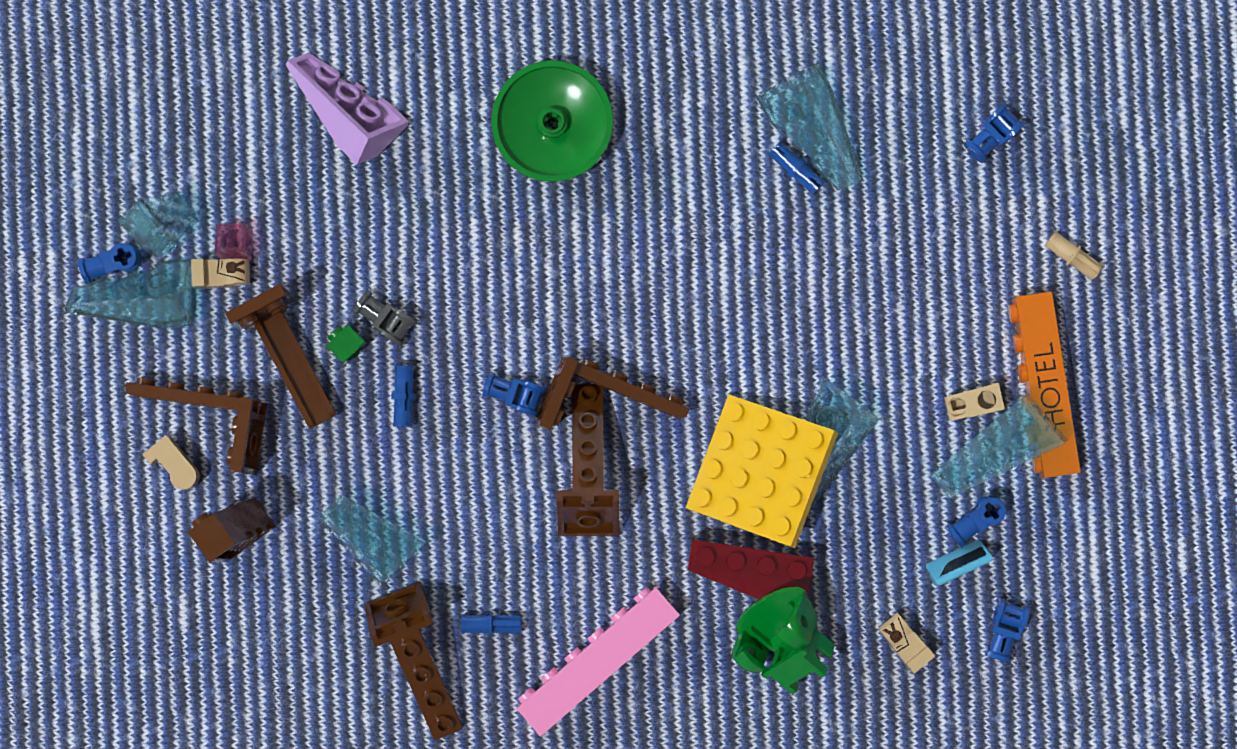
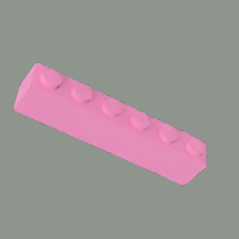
M648 587L643 589L633 598L637 603L630 610L627 611L625 607L620 609L610 618L614 623L607 630L604 631L602 627L597 629L587 638L590 644L582 651L578 647L564 658L567 664L558 671L555 667L552 668L541 678L544 684L539 689L534 691L531 687L518 698L521 704L516 709L540 737L680 616L656 587L653 590H650Z

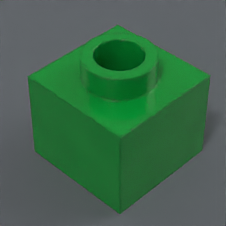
M347 325L344 329L341 326L337 327L328 336L330 342L326 346L342 363L347 365L367 343Z

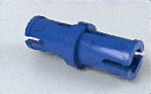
M781 141L768 154L769 157L788 172L787 176L790 179L795 178L812 196L825 183L824 179H821L805 164L807 161L803 157L799 159Z
M395 365V393H391V399H394L393 426L412 427V401L416 400V394L413 393L415 366Z

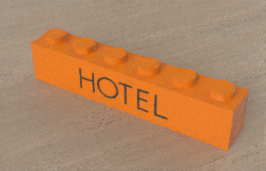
M1052 292L1015 297L1012 299V305H1008L1010 322L1016 325L1017 335H1013V345L1015 353H1020L1022 365H1018V377L1020 383H1025L1026 395L1022 396L1025 413L1030 414L1031 425H1027L1029 442L1035 445L1036 455H1032L1034 473H1039L1040 479L1081 473Z

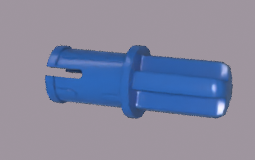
M489 612V615L462 614L461 617L462 634L489 633V636H492L493 633L519 634L522 632L521 616L493 615V612Z

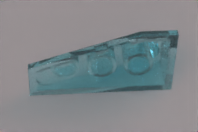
M818 63L792 74L756 97L770 123L777 130L782 129L793 140L791 144L797 150L801 148L812 159V165L837 191L863 179L833 90Z
M191 259L164 261L154 264V270L138 274L137 270L127 272V277L112 282L106 278L72 288L64 309L66 313L156 328L190 326L197 306L196 289L192 287Z

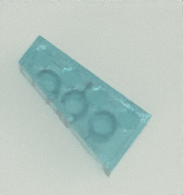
M824 376L820 382V391L816 400H812L808 409L809 415L806 421L838 432V436L809 512L880 419Z

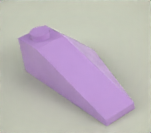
M310 53L287 61V68L335 144L356 165L378 156L408 126L409 121L388 101L381 97L377 101L363 92L365 87L357 82L352 85L341 79L339 71Z

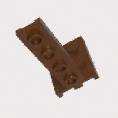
M278 284L231 309L225 315L230 324L240 330L256 328L307 426L311 430L337 416L283 314V311L288 309V305L294 302L289 291L281 284Z
M564 357L560 360L534 425L544 430H551L552 426L559 425L564 413V409L560 408L563 398L570 397L576 383L575 380H572L573 375L675 418L686 417L690 408L683 406V399L671 394H667L666 398L656 395V388L639 382L638 387L627 383L628 377L616 371H611L610 375L599 371L600 365L587 359H583L582 363H579L575 359Z
M137 378V383L126 382V393L136 397L238 411V416L233 418L231 428L232 434H235L233 447L230 446L227 453V464L230 465L229 471L257 476L267 403L243 398L244 393L225 390V396L213 394L214 389L196 386L194 392L184 390L185 385L166 382V387L155 386V380Z
M575 384L573 389L572 490H557L558 536H619V490H603V387L596 384Z
M421 581L365 603L364 607L369 632L374 646L377 647L390 641L434 740L462 730L460 718L420 631L421 628L433 624Z

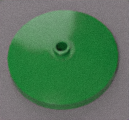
M542 61L520 69L502 86L494 102L491 125L496 146L505 161L523 176L536 181L558 183L569 181L585 174L599 162L611 140L613 114L605 90L589 72L568 62ZM551 119H556L559 122L556 129L548 127V122Z

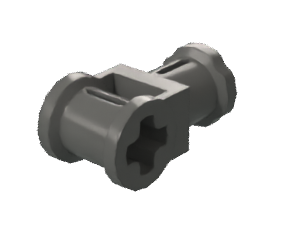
M369 290L362 295L353 309V313L356 315L360 313L373 322L372 326L381 335L399 347L403 344L401 340L410 327L417 324L414 319L400 309L394 308L388 303L384 305L375 299ZM368 306H371L373 309L378 311V314L370 310Z

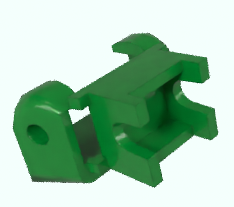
M787 587L764 596L741 614L736 626L738 636L732 650V657L742 669L751 673L759 674L762 672L761 676L766 679L771 676L793 695L797 693L799 687L797 681L808 674L815 672L821 678L826 676L828 667L817 658L815 650L829 658L833 654L835 645L816 629L818 615L806 591L799 587ZM771 650L775 653L772 665L767 668L764 666L768 651Z

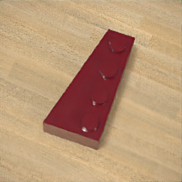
M691 540L687 570L758 600L776 590L787 587L802 588L809 597L814 558Z

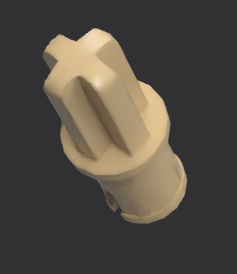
M1057 231L1052 234L1044 247L1065 260L1066 266L1072 265L1092 280L1102 270L1100 263L1081 250L1082 246H1075Z

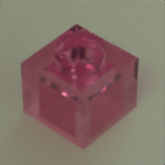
M246 223L216 224L215 254L220 259L251 260L253 230ZM237 242H239V246H238V247H234V245H235Z

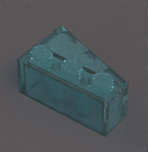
M343 495L319 515V522L380 587L427 544V541L410 534L398 525L390 523Z

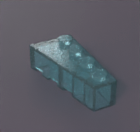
M1027 393L936 469L931 476L949 498H952L1065 444L1068 439Z

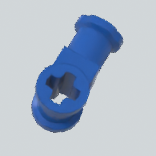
M1005 102L986 120V123L980 128L981 132L971 142L966 141L964 143L967 151L980 163L986 161V156L996 146L999 148L1005 142L1007 143L1026 124L1024 121H1019L1007 109L1008 105ZM986 139H988V142L983 147H980V145Z
M119 243L113 246L111 250L99 253L100 255L86 260L83 257L79 258L78 267L85 284H90L93 279L104 275L136 270L141 265L142 254L136 246ZM123 251L131 253V257L127 259L128 264L120 261V258L124 256Z
M490 371L482 397L487 398L489 396L504 401L505 406L511 407L513 410L538 417L537 408L542 393H546L547 388L514 378L512 381L495 376V373ZM496 386V387L505 389V390H507V392L502 391V390H499V389H496V388H494V387ZM532 392V396H531L530 402H529L528 405H526V404H527V401H528V398H529V395H530V393Z
M985 496L976 503L974 508L965 513L966 515L953 525L948 524L945 527L956 543L963 548L965 542L976 533L984 531L990 525L1000 523L1006 515V507L1000 499ZM987 503L997 506L994 509L996 514L994 517L984 516V513L987 511L985 507Z
M1003 598L998 600L990 632L994 633L990 649L985 652V656L1011 664V650L1014 641L1020 640L1021 634L1026 627L1030 607L1024 606L1021 608L1008 604ZM1005 613L1015 615L1017 618L1007 616Z

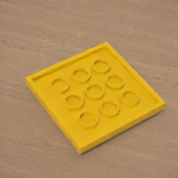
M728 394L685 508L796 548L838 432Z

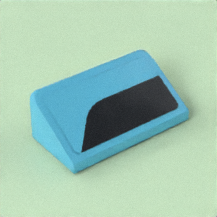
M976 540L965 545L963 548H959L927 563L926 569L933 584L940 586L991 562L993 558L980 540Z

